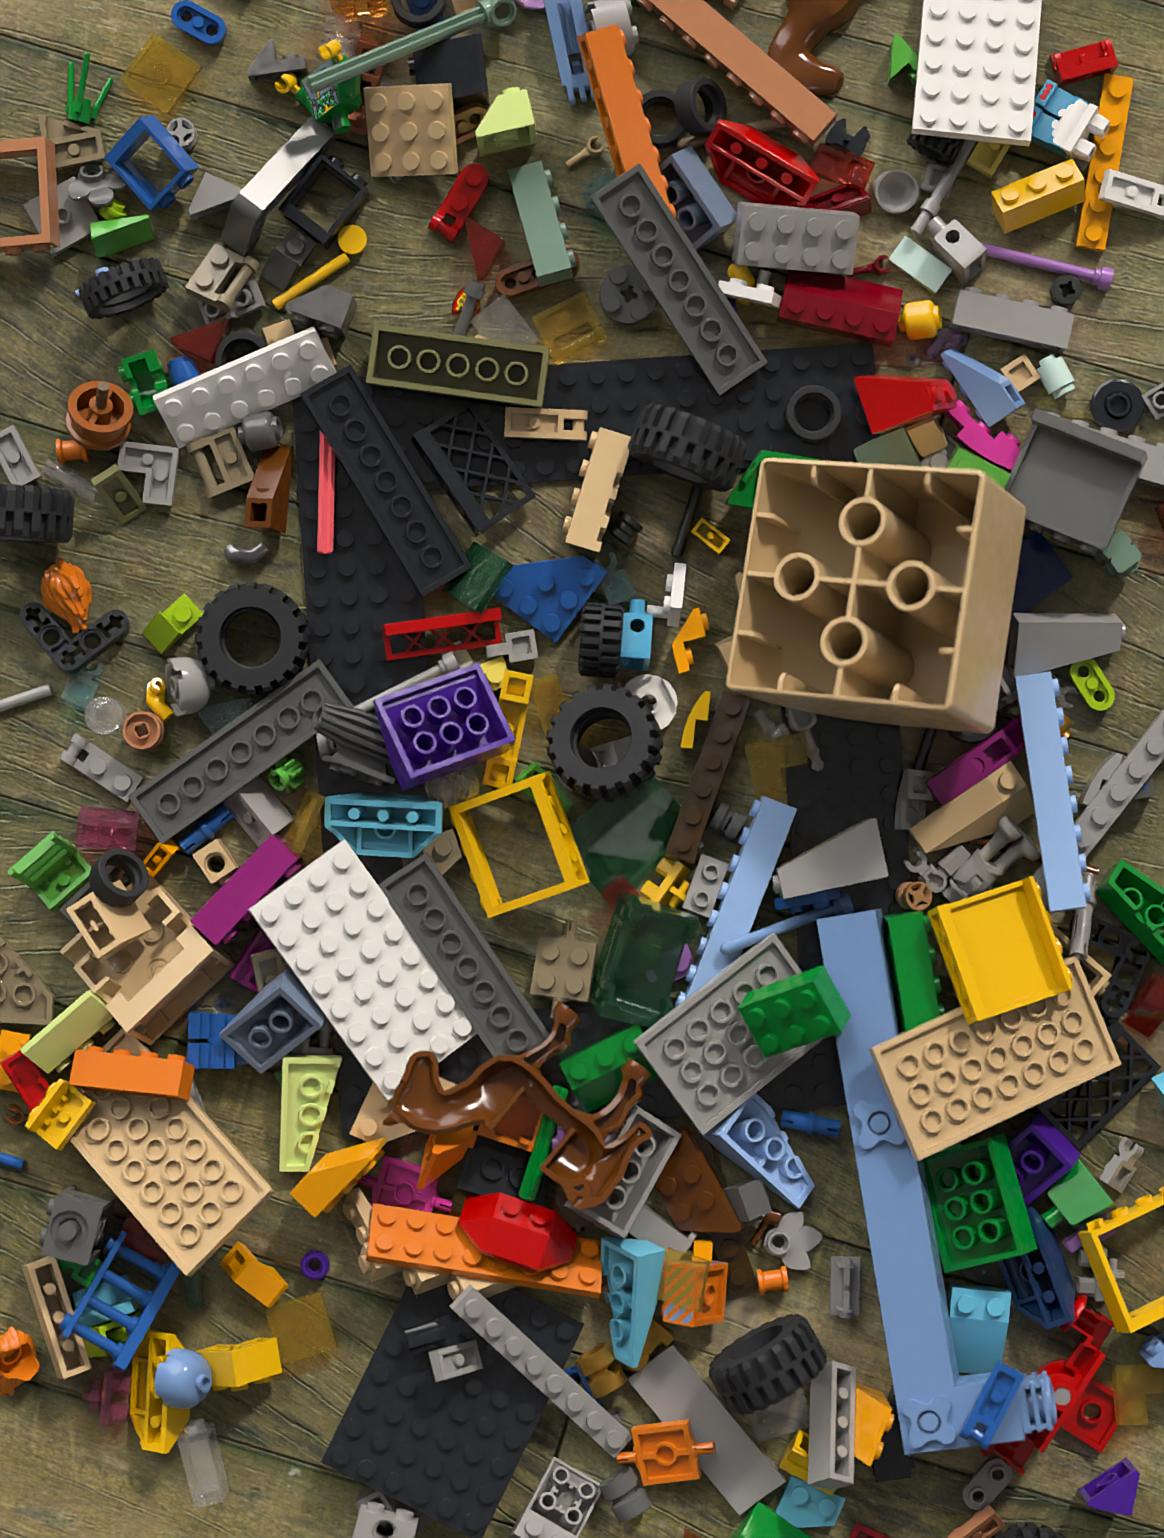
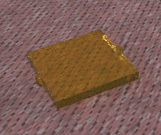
M666 1248L657 1299L674 1304L675 1308L683 1307L695 1312H701L710 1260L694 1256L691 1251L682 1252L673 1248Z

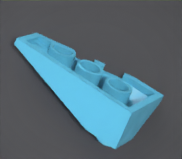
M603 1237L601 1238L600 1261L602 1263V1276L607 1275L609 1292L605 1293L606 1303H610L613 1313V1319L609 1322L614 1357L629 1367L636 1368L639 1364L665 1278L666 1250L648 1240Z

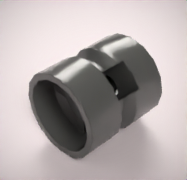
M631 1466L614 1472L599 1484L605 1499L613 1501L611 1509L619 1523L638 1516L652 1504L644 1488L637 1487L639 1479Z

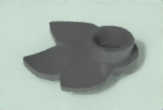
M87 163L80 168L77 176L78 179L69 184L68 194L72 201L87 198L89 203L96 207H106L113 202V191L126 188V182L118 174L106 173L100 164Z

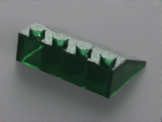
M655 776L652 780L647 778L643 782L645 788L640 792L637 789L629 792L631 797L622 800L619 796L615 797L614 802L607 803L601 799L570 826L589 881L611 906L650 874L662 858H668L665 855V851L681 806Z

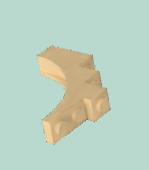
M359 1187L347 1193L343 1204V1212L345 1217L352 1221L356 1229L357 1239L363 1245L358 1257V1263L361 1271L364 1274L367 1273L371 1282L403 1271L404 1281L409 1287H412L415 1295L447 1284L448 1293L452 1299H457L469 1284L485 1298L518 1286L366 1261L372 1206Z

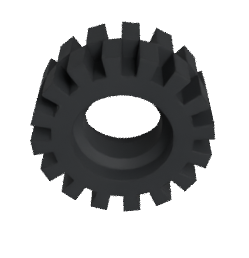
M911 132L906 140L907 144L912 146V149L918 150V153L921 155L928 156L927 158L935 159L936 162H942L946 165H952L955 162L964 144L963 139L911 134Z

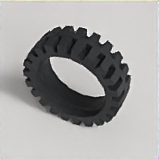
M150 257L148 259L131 260L127 264L124 262L119 264L118 267H110L108 271H102L97 274L98 276L89 278V281L84 282L79 287L78 292L88 317H91V319H102L104 317L110 318L115 314L116 316L122 315L125 311L130 312L136 307L145 306V303H150L154 301V298L162 296V293H165L169 288V283L160 261L157 258Z

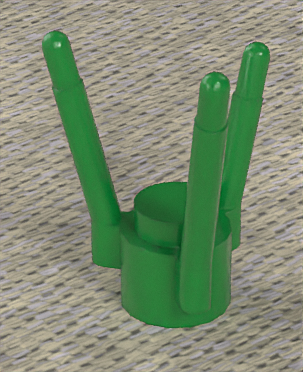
M86 52L84 55L77 97H74V63L72 61L68 63V90L65 113H68L67 120L83 125H90L91 119L97 120L99 109L113 83V79L108 78L93 107L91 106L92 101L84 98L90 61L89 52Z

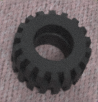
M586 602L583 606L578 660L580 676L616 678L619 674L624 615L621 605Z

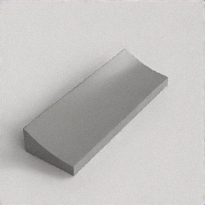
M673 1341L668 1347L665 1345L648 1360L646 1367L642 1370L634 1371L627 1377L630 1384L662 1422L690 1419L693 1436L697 1443L715 1442V1454L699 1455L700 1468L739 1516L786 1482L784 1475L734 1414L728 1410L724 1402Z

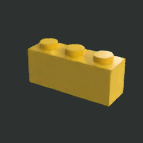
M1073 158L991 191L993 214L1005 234L1086 201L1085 179Z

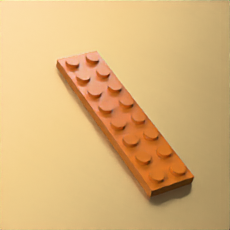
M376 1203L372 1205L366 1261L592 1298H599L601 1294V1240L577 1237L570 1263L534 1272L481 1254L469 1240L464 1230H461L457 1225L460 1217Z

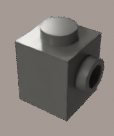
M761 1178L743 1180L722 1189L739 1222H745L746 1226L761 1222L763 1215L772 1212L769 1196L764 1189Z

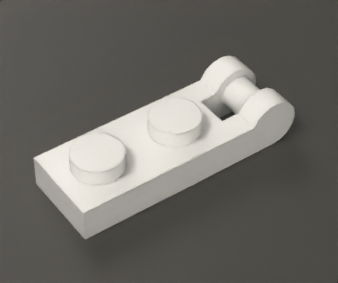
M1112 169L1105 170L1098 199L1164 220V185ZM1159 197L1162 199L1161 206L1157 205Z

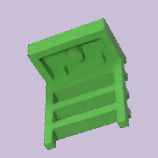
M52 831L7 872L11 877L34 889L49 910L55 912L89 881L92 865L75 844H71L67 839L64 840L61 835L58 836Z

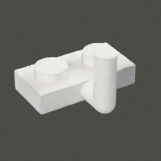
M759 271L755 288L748 287L746 281L736 278H730V282L719 280L718 286L728 298L751 302L757 306L765 305L780 309L782 297L774 292V287L768 286L771 275L769 271Z
M675 563L673 574H667L665 591H669L671 594L670 596H665L664 605H647V614L657 618L668 619L667 626L679 627L687 564Z

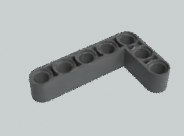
M312 115L235 197L229 209L221 241L241 256H248L260 239L267 215L305 175L321 153L324 154L330 148L338 133H335L324 122L316 121Z

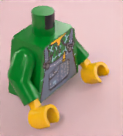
M331 40L318 48L319 56L326 62L308 76L350 59L346 55L342 56L340 54L342 46L338 41ZM290 72L281 76L282 79L275 82V88L278 92L283 94L291 91L294 94L293 98L303 105L316 121L332 123L335 133H345L351 129L348 116L359 109L362 104L360 91L361 74L314 94H311L309 87L306 86V77L300 81L301 87L297 86V77Z

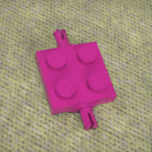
M389 1155L385 1156L382 1168L376 1177L365 1174L356 1183L372 1188L371 1206L373 1203L430 1213H432L434 1208L451 1213L453 1210L451 1207L454 1206V1201L438 1197V1186L441 1176L423 1190L416 1189L421 1166Z

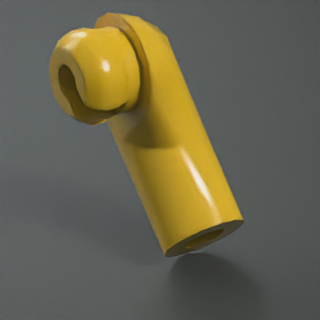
M730 264L727 270L728 276L747 282L748 287L754 288L755 279L749 268L745 265ZM736 299V303L750 306V302Z
M153 678L147 685L146 704L163 722H166L173 716L174 712L165 703L166 685L164 680Z

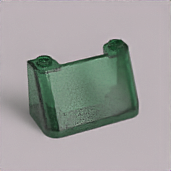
M621 892L613 910L591 986L590 1003L600 1017L651 1027L672 1011L675 1005H672L669 995L685 943L691 944L700 935L701 923L698 917L633 894Z

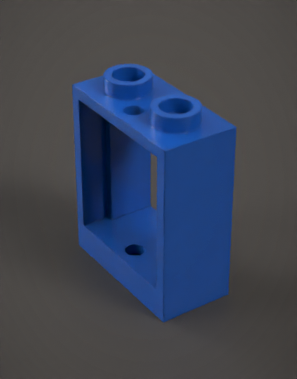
M154 115L140 117L104 157L149 210L166 209L176 200L174 195L180 189H185L193 182L194 177L192 175L199 169V166ZM150 136L180 170L161 192L155 188L130 159Z

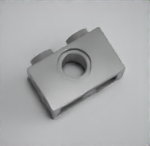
M368 1502L367 1505L361 1504L353 1538H414L419 1518L414 1517L413 1512L404 1509H397L396 1512L385 1510L384 1505L376 1502ZM387 1522L393 1526L394 1532L384 1535L378 1530V1525Z

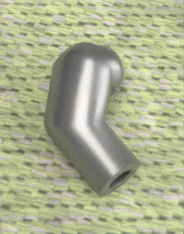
M261 540L250 549L237 547L233 543L228 544L224 548L226 560L233 565L243 567L253 565L269 553Z

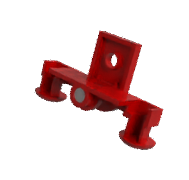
M1081 1294L1075 1297V1320L1060 1325L1063 1333L1073 1327L1083 1334L1068 1359L1062 1358L1050 1361L1036 1372L1038 1375L1042 1374V1371H1047V1375L1052 1382L1057 1410V1423L1054 1425L1053 1430L1048 1431V1428L1043 1429L1042 1432L1032 1430V1433L1026 1434L1025 1440L990 1444L987 1450L980 1447V1453L983 1457L992 1451L1003 1458L1008 1466L1024 1475L1026 1471L1023 1466L1035 1447L1044 1453L1060 1427L1101 1453L1133 1404L1130 1400L1093 1377L1106 1357L1099 1348L1112 1328H1115L1113 1320L1098 1311L1096 1314L1085 1307L1087 1295ZM1091 1403L1097 1404L1099 1407L1098 1415L1093 1419L1086 1418L1084 1416V1408Z

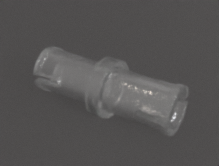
M47 459L45 462L46 466L43 465L40 471L41 476H45L61 485L62 490L71 491L89 501V503H93L95 500L94 496H97L99 492L92 483L78 476L77 471H69L51 459Z

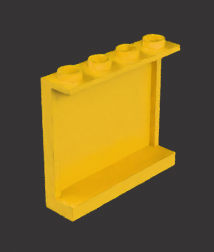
M1033 875L1023 880L927 911L967 1025L1074 989L1072 986V973L1063 961L1061 943L1054 936L1051 927V915L1044 908L1041 900L1042 890L1039 884L1035 882Z

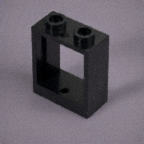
M321 153L278 210L282 216L328 250L338 237L341 229L350 222L370 194L366 188L368 183L356 173L350 176L343 170L345 166L332 155L327 158ZM325 170L357 194L328 232L296 208Z

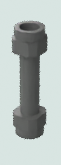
M469 279L463 292L467 296L454 332L450 331L449 334L466 335L478 299L482 300L485 294V284Z

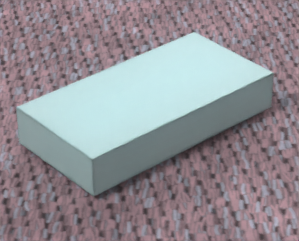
M904 236L887 260L934 295L953 270L907 236Z

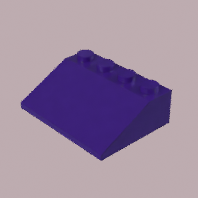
M480 663L373 700L390 764L402 790L507 753L516 741Z

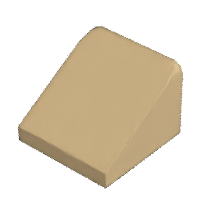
M933 417L906 428L914 446L922 457L947 447L944 430Z

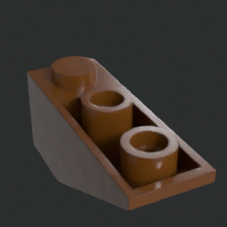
M278 445L276 448L263 450L246 497L244 527L261 533H286L293 446Z

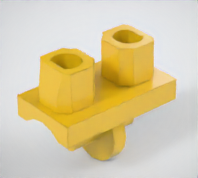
M666 858L661 859L655 870L665 877L661 885L658 887L648 880L640 890L641 895L649 901L647 904L661 914L668 904L675 909L681 899L684 901L686 898L685 894L690 886V883L685 881L691 870L679 861L675 863Z

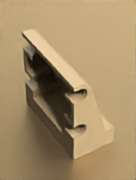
M148 874L149 883L147 889L135 903L152 930L103 962L97 959L81 932L60 950V953L75 965L73 967L93 993L107 1003L105 1007L128 1034L151 1046L230 971L235 964L220 947L212 943L190 922L192 918L155 878ZM132 883L126 887L128 891L132 890Z

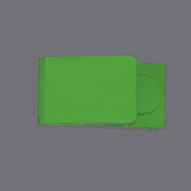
M898 33L893 37L890 44L888 85L906 70L908 72L906 74L908 80L913 86H916L918 55Z

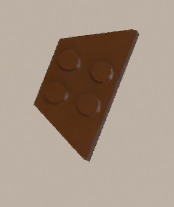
M690 1127L681 1131V1137L654 1186L678 1231L736 1233L743 1227Z

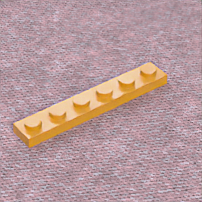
M1107 73L1103 76L1098 111L1100 115L1110 121V129L1103 138L1093 134L1092 143L1096 145V150L1088 164L1085 182L1086 201L1082 202L1075 248L1099 252L1105 251L1113 203L1098 198L1105 170H1119L1134 78Z

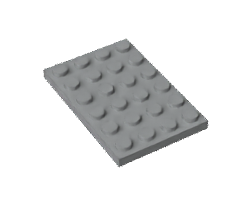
M774 933L751 947L633 1041L701 1135L708 1132L823 1040L820 1039L765 1058L738 1010L739 1005L748 992L802 973Z

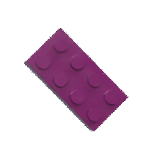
M271 834L190 922L215 945L232 942L241 932L238 926L243 921L247 923L253 919L248 909L278 888V884L284 878L287 880L293 877L302 867L299 864L302 857L278 834Z

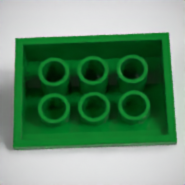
M1005 1133L963 1144L959 1149L936 1152L923 1158L937 1246L945 1273L1023 1255L1038 1249Z

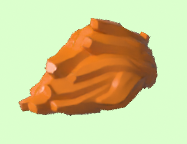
M60 558L45 571L44 577L41 580L42 602L48 610L65 619L71 625L73 633H78L79 630L84 631L87 628L85 622L88 621L89 604L92 603V589L90 582L85 578L84 572L71 563H66Z
M13 1326L0 1336V1396L5 1394L14 1395V1388L24 1381L32 1380L40 1368L36 1355V1346L33 1343L34 1339L29 1334L15 1330Z

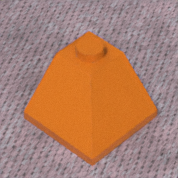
M474 1126L451 1133L429 1135L425 1144L416 1189L423 1190L463 1159L467 1148L472 1149L477 1137V1131L473 1130Z

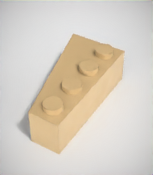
M599 427L598 433L592 431L587 448L592 449L589 461L583 459L579 476L584 479L581 488L574 489L570 504L574 505L575 508L572 517L566 516L561 531L566 534L565 542L600 552L602 536L607 529L611 507L616 499L620 485L619 481L628 459V444L631 436Z

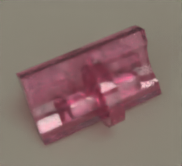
M111 1367L108 1368V1371L104 1372L102 1391H100L101 1381L92 1380L91 1390H85L82 1393V1398L90 1401V1411H98L99 1401H101L99 1426L108 1427L111 1422L126 1421L129 1415V1404L117 1403L114 1400L115 1393H130L132 1376L117 1373Z

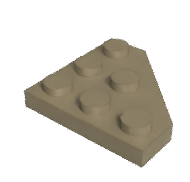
M0 934V1022L48 1025L54 1019L55 995Z

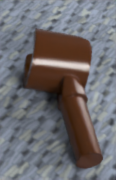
M9 1104L8 1107L12 1111L17 1112L14 1117L4 1115L7 1121L14 1126L21 1123L26 1124L29 1115L24 1114L17 1104Z
M771 1208L772 1212L762 1216L763 1220L750 1240L752 1244L756 1245L767 1230L768 1225L778 1227L781 1220L780 1210Z

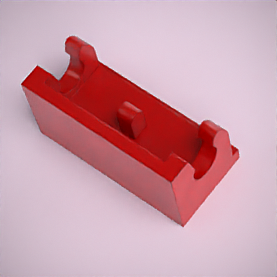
M1110 39L1049 56L1058 87L1102 76L1105 73H1113L1119 65Z

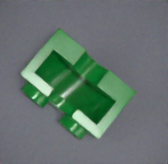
M151 349L121 359L122 365L118 366L123 383H130L133 393L128 395L133 403V411L138 410L141 416L158 410L153 401V395L170 387L161 362L159 363L156 350Z

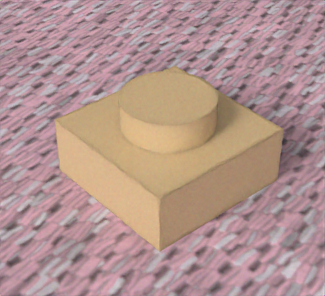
M1025 353L999 370L1001 375L1010 379L1018 393L1041 378Z

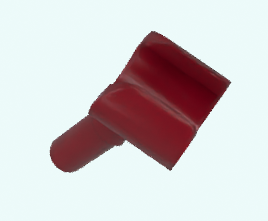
M881 255L871 264L853 268V275L849 276L867 272H874L876 275L882 276L891 268L881 269L878 262L885 261L889 257Z

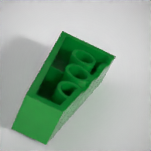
M1121 859L1108 869L1095 892L1164 966V888Z

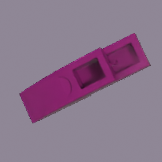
M1020 715L1013 718L990 737L965 752L924 782L941 807L996 771L1025 748Z

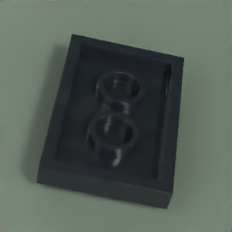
M477 1134L473 1148L467 1149L455 1189L477 1196L501 1192L543 1207L551 1178L543 1172L536 1198L533 1201L522 1199L519 1197V1191L531 1152Z

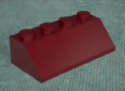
M788 269L776 322L891 347L894 342L900 315L903 290L830 273Z

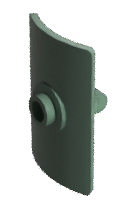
M904 426L883 434L854 449L858 463L922 467Z

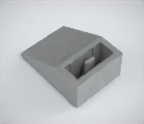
M553 1457L521 1511L508 1538H578L601 1494L600 1483L558 1458Z

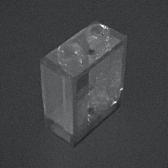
M204 1418L187 1423L188 1427H185L178 1437L177 1442L194 1507L197 1509L224 1502L231 1487L213 1420L205 1422Z

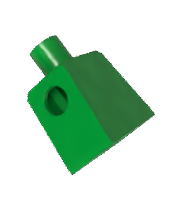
M1078 1159L1074 1167L1064 1174L1047 1192V1195L1055 1205L1041 1216L1052 1230L1066 1219L1076 1230L1088 1222L1111 1212L1117 1206L1081 1160Z

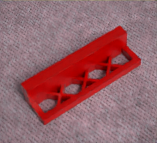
M500 608L384 624L381 628L386 661L502 643L499 620H502ZM492 622L495 639L484 641L474 634L480 624ZM468 625H475L471 631L465 627ZM459 627L468 634L462 644L455 645L445 638L452 628ZM446 629L443 635L436 630ZM427 631L440 638L435 646L429 649L416 642L421 634ZM418 633L414 639L407 635ZM401 635L411 642L404 652L392 654L390 637ZM471 637L478 641L467 643ZM442 641L449 645L438 647ZM413 645L420 649L416 651H410Z

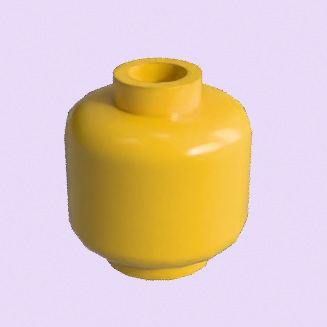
M931 300L906 304L903 308V314L899 315L898 319L900 332H906L910 340L935 337L938 329H942V316L939 305L935 306Z

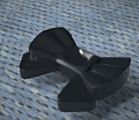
M843 118L836 121L829 130L826 144L839 145L849 151L851 157L857 160L864 152L866 140L870 138L867 127L864 126L854 137L846 133V119Z

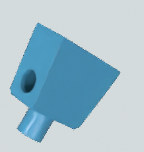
M630 600L629 613L626 612L623 615L619 669L648 671L653 615L647 614L648 601ZM633 629H639L641 632H634Z

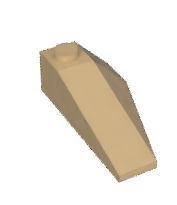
M1008 761L908 830L924 854L995 834L998 830V822L1005 815L1018 825L1035 813L1027 784L1012 762Z

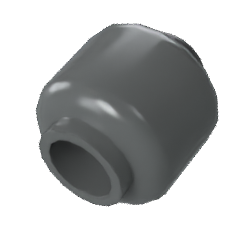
M269 411L246 415L242 420V427H238L239 440L241 444H246L252 452L276 448L279 444V439H283V429L279 417L274 416Z

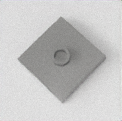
M74 176L57 185L60 247L50 248L49 252L53 257L90 237V223L100 222L87 198L78 201H72L69 198L68 187L70 183L76 180ZM37 196L23 205L39 234H42L40 197Z

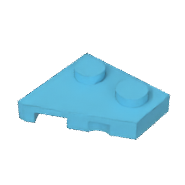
M790 1475L775 1512L797 1528L834 1526L846 1498L836 1492L830 1495L816 1489L814 1486L808 1485L806 1481Z

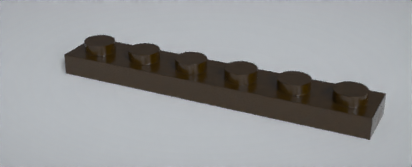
M723 690L667 845L666 856L694 865L752 703L751 699Z
M690 1120L674 1125V1130L678 1133L690 1127L721 1188L724 1189L725 1186L710 1142L697 1131ZM740 1231L736 1233L709 1232L718 1260L728 1263L727 1287L729 1293L732 1294L758 1285Z

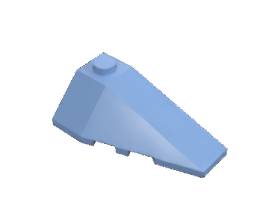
M755 1093L702 1136L723 1155L754 1178H761L762 1183L793 1207L799 1209L815 1185L799 1156L794 1155L787 1142L789 1138L785 1131H781L774 1117L776 1115L772 1108Z

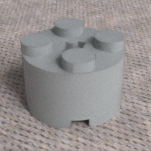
M597 0L585 3V14L590 13L591 20L586 23L588 32L618 24L619 30H622L626 37L627 56L632 55L633 51H635V44L639 43V36L636 26H631L629 15H632L631 1Z

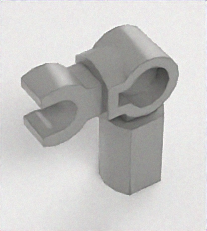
M957 844L937 863L938 867L935 868L932 864H927V858L923 852L915 849L913 852L918 856V863L911 865V863L904 860L903 865L906 869L917 872V878L927 884L931 892L938 893L945 889L947 878L949 876L953 877L960 866L972 855L961 844Z

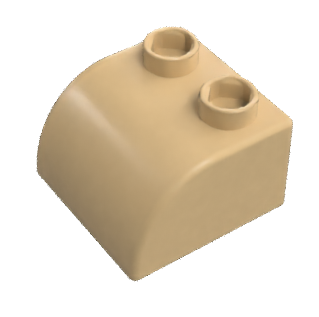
M782 458L764 459L759 470L726 679L728 688L764 702L825 716L881 724L981 734L990 733L995 726L1026 517L1025 506L979 470Z

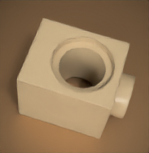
M215 839L192 855L211 884L219 882L221 886L224 885L235 874L234 871L239 868L221 839ZM216 855L221 856L225 862L224 869L221 872L213 871L210 866L211 859Z

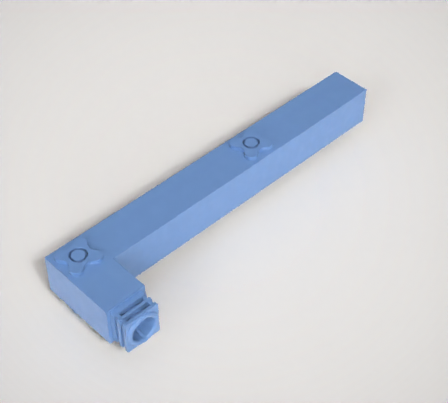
M882 909L816 919L824 966L851 1014L842 1032L835 1035L904 1452L906 1455L978 1446V1442L971 1438L966 1440L960 1437L959 1433L991 1372L959 1376L923 1159L914 1160L869 1051V1048L902 1034ZM1042 1371V1374L1038 1375L1036 1372H1032L1030 1376H1026V1373H1024L1025 1377L990 1444L1025 1440L1026 1434L1032 1433V1430H1037L1038 1432H1042L1046 1428H1048V1431L1053 1430L1054 1425L1057 1423V1410L1052 1382L1047 1375V1371ZM977 1420L974 1427L984 1432L988 1425Z

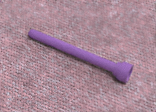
M981 243L987 249V256L1062 275H1072L1078 279L1092 282L1091 285L1096 286L1098 290L1109 291L1114 274V269L1102 266L1101 269L1091 270Z

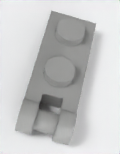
M75 733L70 740L72 744L67 751L64 750L59 758L124 801L129 802L128 795L138 789L144 777ZM82 749L89 752L84 762L77 758Z

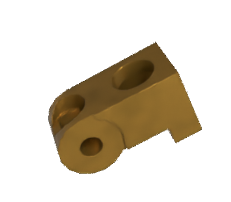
M653 1314L638 1367L631 1368L626 1364L625 1366L633 1371L642 1370L648 1363L649 1355L660 1342L668 1347L675 1339V1332Z

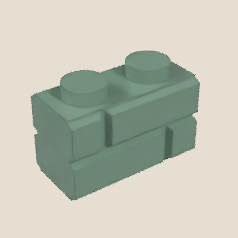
M1124 530L1114 533L1105 555L1097 552L1095 556H1092L1098 564H1102L1101 569L1108 578L1118 576L1119 579H1122L1140 567L1137 562L1141 559L1142 554L1135 545L1130 544L1131 539Z

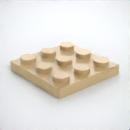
M451 83L364 88L371 177L458 173Z

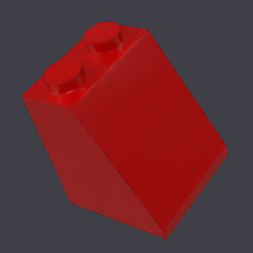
M888 374L853 378L872 434L890 432L903 426L908 427L957 407L955 402L956 392L954 387L948 382V379Z

